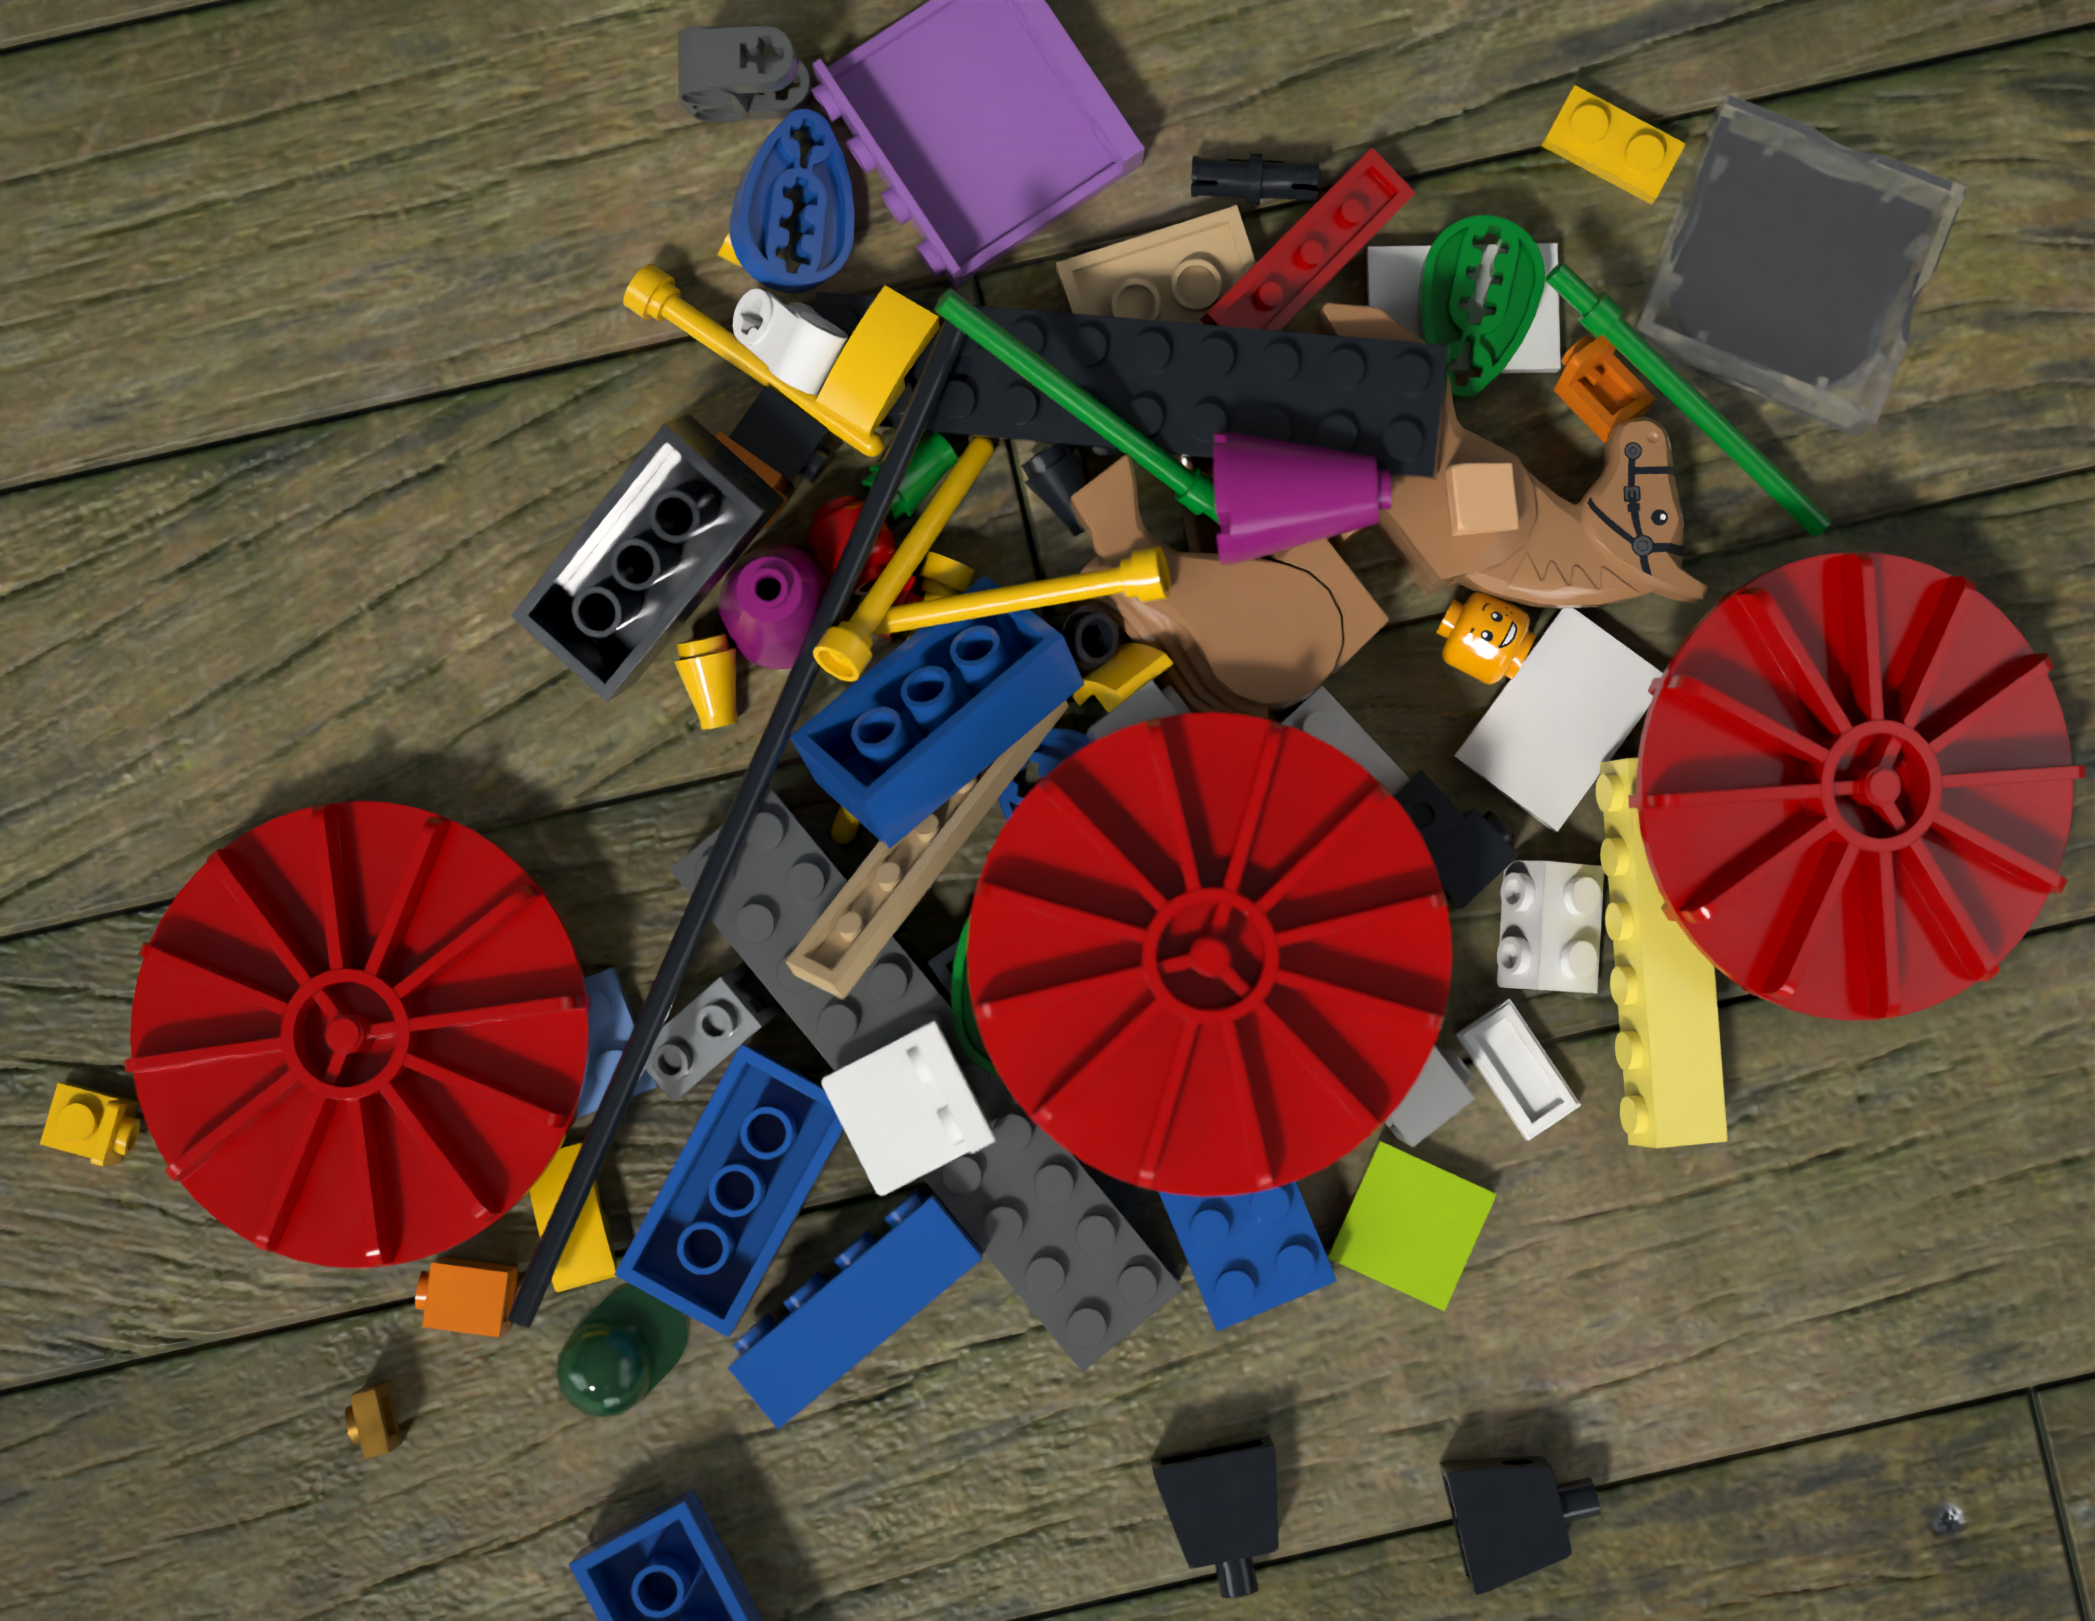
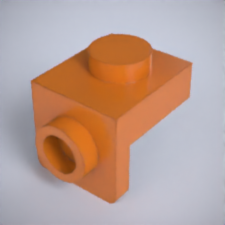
M1586 335L1577 341L1563 356L1561 362L1566 367L1553 391L1605 444L1610 430L1622 420L1645 415L1649 412L1656 398L1614 356L1613 353L1616 348L1603 335L1595 340L1590 335Z

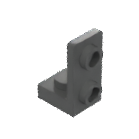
M744 961L720 976L661 1029L645 1065V1070L672 1101H677L738 1049L741 1044L771 1024L785 1010Z

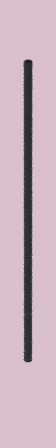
M947 319L942 324L506 1316L508 1320L518 1325L530 1328L821 667L814 658L813 650L829 628L837 627L840 624L966 337L963 331Z

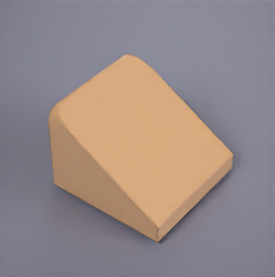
M1512 463L1453 464L1447 468L1445 475L1452 536L1519 529Z

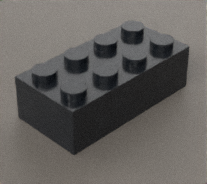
M690 414L666 422L512 613L511 617L608 702L631 688L786 499Z

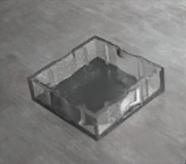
M1728 94L1710 118L1630 326L1673 366L1857 437L1877 424L1909 341V330L1916 302L1924 286L1936 271L1968 187L1883 154L1862 152L1845 147L1824 136L1814 127Z

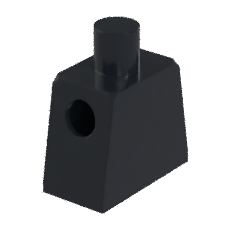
M1270 1435L1151 1459L1155 1482L1188 1567L1200 1568L1215 1565L1222 1598H1237L1257 1592L1259 1586L1253 1557L1273 1553L1279 1549L1276 1453Z
M1543 1456L1453 1460L1439 1463L1466 1581L1475 1595L1489 1592L1568 1558L1572 1555V1548L1566 1523L1601 1515L1600 1504L1592 1478L1587 1477L1556 1485L1552 1466Z

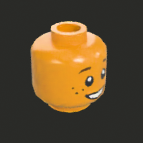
M1477 591L1468 598L1465 604L1453 599L1436 630L1437 634L1446 638L1442 648L1444 662L1489 685L1495 684L1503 676L1512 680L1519 671L1536 638V634L1528 631L1530 617L1526 611L1505 600Z

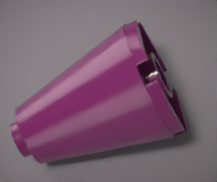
M1214 432L1216 514H1218V523L1221 525V534H1217L1221 565L1241 563L1378 524L1379 510L1392 509L1390 469L1377 470L1376 456L1233 432Z
M778 543L765 545L744 555L726 575L719 595L718 610L720 623L724 633L727 634L730 644L750 662L773 670L792 668L829 584L827 577L814 559L811 551L794 544ZM781 589L780 595L776 599L765 601L771 592ZM844 612V614H843V617H842L840 623L843 622V620H844L845 612Z

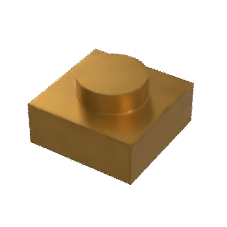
M389 1381L364 1386L349 1395L352 1405L347 1406L345 1409L346 1427L351 1442L354 1445L361 1444L364 1459L388 1454L402 1444Z

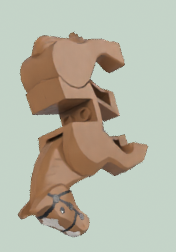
M1326 303L1317 315L1316 320L1299 332L1426 343L1383 310L1374 306ZM1449 374L1436 480L1390 475L1392 509L1379 510V523L1371 525L1425 595L1463 585L1474 592H1482L1508 602L1528 606L1583 608L1598 607L1635 599L1650 593L1676 601L1696 604L1698 599L1704 600L1708 589L1707 585L1682 569L1684 522L1675 481L1671 444L1666 428L1655 419L1644 416L1625 419L1615 425L1610 430L1606 441L1604 467L1598 479L1584 493L1578 503L1573 505L1556 495L1536 479L1522 465L1519 457L1462 428L1455 414ZM1128 454L1071 497L1070 506L1078 522L1090 536L1095 557L1089 561L1080 573L1119 567L1121 559L1131 558L1133 550L1161 546L1168 563L1171 592L1169 598L1143 603L1138 597L1127 598L1123 592L1068 602L1069 609L1072 610L1087 605L1099 607L1115 623L1120 625L1135 643L1144 644L1166 653L1174 664L1164 671L1158 679L1164 687L1170 685L1191 713L1218 712L1249 715L1264 719L1268 717V713L1283 712L1305 701L1329 674L1335 675L1389 621L1385 613L1336 552L1358 536L1365 528L1241 563L1221 565L1217 534H1221V526L1203 512L1195 515L1183 506V528L1188 553L1178 552L1154 539L1141 521L1133 459ZM1178 455L1179 462L1192 471L1199 468L1214 480V459ZM1512 463L1519 529L1452 536L1445 475L1447 468L1453 464Z

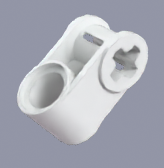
M758 288L749 290L742 296L733 315V330L737 340L769 366L768 370L774 376L808 394L819 395L848 340V335L842 329L824 319L811 306L800 302L790 303L789 305L783 304L773 294Z

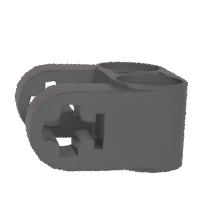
M696 26L685 28L678 32V98L693 118L712 123H729L746 119L786 118L792 111L808 109L813 101L814 95L811 91L814 88L813 78L802 61L798 59L797 51L789 38L776 27L742 26L721 28ZM772 45L777 54H763L764 46ZM793 80L795 83L800 84L799 87L789 89L788 99L780 100L775 92L782 90Z

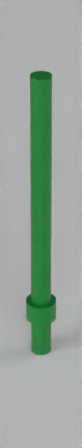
M1564 261L1560 262L1550 271L1545 281L1579 312L1577 321L1595 338L1603 335L1812 537L1819 536L1828 528L1831 518L1621 317L1623 309L1606 292L1603 291L1597 294Z
M952 289L947 290L935 306L937 313L1176 492L1175 500L1192 513L1199 515L1203 512L1218 523V514H1216L1215 485L1211 477L1199 468L1192 471Z

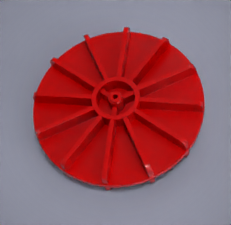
M1841 552L1812 556L1786 563L1760 574L1737 589L1726 593L1718 599V604L1711 608L1689 632L1673 654L1662 677L1653 678L1648 688V693L1653 698L1647 711L1640 739L1637 763V794L1628 795L1629 808L1638 809L1640 833L1647 861L1658 890L1665 901L1661 909L1669 921H1676L1691 943L1706 959L1733 982L1741 986L1743 990L1782 1008L1814 1017L1845 1021L1895 1018L1937 1005L1956 996L1977 981H1990L2000 972L1998 964L2021 941L2033 924L2049 894H2062L2068 881L2058 872L2063 861L2070 832L2073 808V779L2086 778V766L2072 765L2070 741L2063 712L2053 685L2047 675L2055 666L2048 653L2035 654L2021 632L2003 612L1976 591V583L1962 575L1952 576L1931 565L1901 556L1876 552Z
M1207 712L1160 717L1119 729L1090 743L1071 755L1041 779L1020 802L1008 819L986 859L976 887L970 914L967 962L973 1010L984 1045L998 1074L1012 1096L1042 1130L1080 1160L1112 1177L1143 1188L1170 1194L1214 1197L1236 1196L1265 1191L1298 1181L1326 1168L1353 1151L1382 1126L1399 1107L1416 1083L1432 1053L1443 1022L1449 995L1452 948L1446 899L1434 862L1422 837L1404 809L1378 780L1343 752L1307 732L1276 721L1249 715Z
M348 801L299 809L271 819L244 833L223 849L217 848L207 856L208 862L192 876L177 894L161 918L151 941L143 942L139 955L144 959L138 974L132 1003L130 1027L131 1059L124 1060L125 1072H133L137 1097L147 1127L160 1154L168 1164L165 1172L172 1182L179 1181L190 1195L215 1219L242 1238L254 1243L256 1248L297 1261L326 1267L360 1269L388 1267L417 1261L448 1250L476 1236L501 1219L526 1196L544 1175L559 1152L571 1126L574 1125L579 1112L577 1109L583 1094L589 1064L591 1038L589 1008H592L591 995L587 994L583 970L574 943L560 914L550 901V896L523 866L501 847L477 831L451 818L421 808L389 802Z

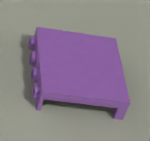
M930 0L827 68L821 59L813 63L818 85L812 88L811 91L821 109L831 122L839 117L842 118L853 135L852 138L846 141V144L855 160L866 174L876 169L888 187L887 190L881 193V196L891 214L901 226L908 221L912 223L923 240L916 245L922 260L935 278L945 273L955 288L1143 165L1145 148L1045 0Z

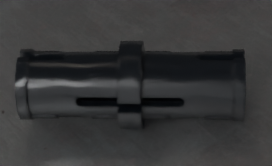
M1250 153V159L1207 158L1193 155L1191 197L1247 198V204L1260 205L1261 198L1311 200V202H1317L1319 160H1313V162L1263 160V153Z

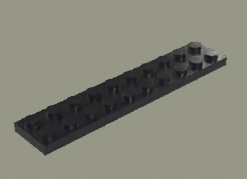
M816 292L814 311L842 329L848 335L849 340L876 297ZM911 300L937 315L940 328L904 377L906 389L878 427L897 429L945 320L943 316L935 311L937 302ZM973 305L1170 455L1214 459V432H1233L1376 456L1377 470L1390 469V475L1436 480L1451 353L1449 345ZM967 334L924 432L1119 450Z

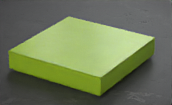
M1377 1140L1326 1254L1327 1258L1445 1312L1497 1194Z

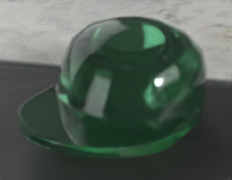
M635 1286L619 1289L609 1295L569 1336L558 1354L555 1370L558 1387L569 1405L584 1415L604 1419L622 1415L640 1403L674 1368L684 1353L688 1333L683 1312Z

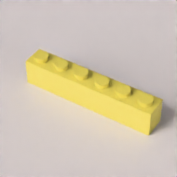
M1638 758L1600 762V776L1596 782V800L1604 815L1605 840L1601 846L1600 858L1603 871L1608 876L1610 904L1606 909L1605 924L1607 933L1611 940H1613L1615 968L1612 970L1610 977V989L1613 1000L1618 1005L1620 1032L1615 1040V1054L1619 1066L1623 1069L1625 1097H1623L1620 1104V1120L1624 1131L1628 1134V1145L1665 1148L1728 1142L1715 967L1691 943L1676 921H1669L1661 909L1665 901L1658 890L1647 861L1640 833L1638 809L1629 808L1628 795L1637 794Z

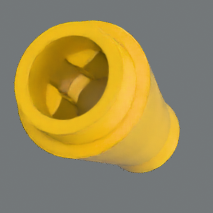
M717 634L677 643L679 659L674 660V663L698 714L701 730L738 723L736 711V648H729L727 634Z

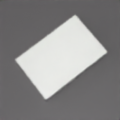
M1536 243L1543 258L1545 279L1550 271L1558 265L1557 243ZM1496 244L1473 245V247L1482 250V259L1475 272L1466 273V277L1473 279L1476 287L1468 303H1459L1460 309L1468 311V322L1478 325L1484 315H1492V310L1484 308L1482 301L1484 294L1491 284L1499 285L1498 279L1489 276L1490 265L1496 255L1499 253L1505 254V249L1496 246ZM1431 246L1367 247V306H1374L1383 310L1420 338L1417 298L1421 269ZM1546 281L1536 316L1527 335L1501 374L1557 373L1561 369L1559 293ZM1465 340L1464 349L1455 364L1449 365V371L1454 374H1479V371L1469 368L1471 343L1468 340Z
M1561 608L1526 656L1516 676L1512 680L1509 679L1452 758L1554 833L1558 832L1599 776L1600 762L1610 761L1650 706L1653 696L1648 693V688L1653 678L1662 677L1663 673L1576 609Z

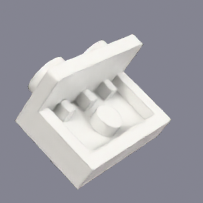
M1514 860L1504 869L1500 891L1502 901L1500 941L1497 950V984L1499 987L1597 994L1604 884L1602 866L1553 861Z

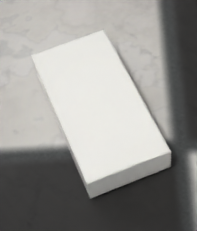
M1505 999L1454 1033L1525 1140H1531L1581 1106L1510 999Z

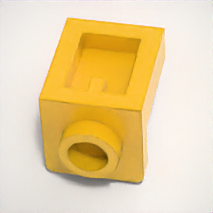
M66 1081L57 1082L40 1145L91 1158L92 1164L103 1167L119 1164L122 1161L123 1155L129 1156L139 1136L140 1119L134 1118L138 1101Z

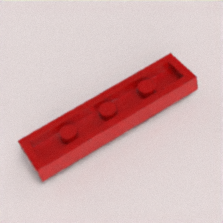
M1371 148L1239 279L1200 321L1204 325L1280 331L1415 194V191Z

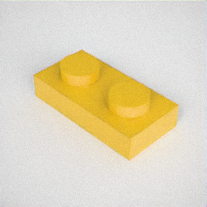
M1574 85L1541 146L1652 205L1686 144Z

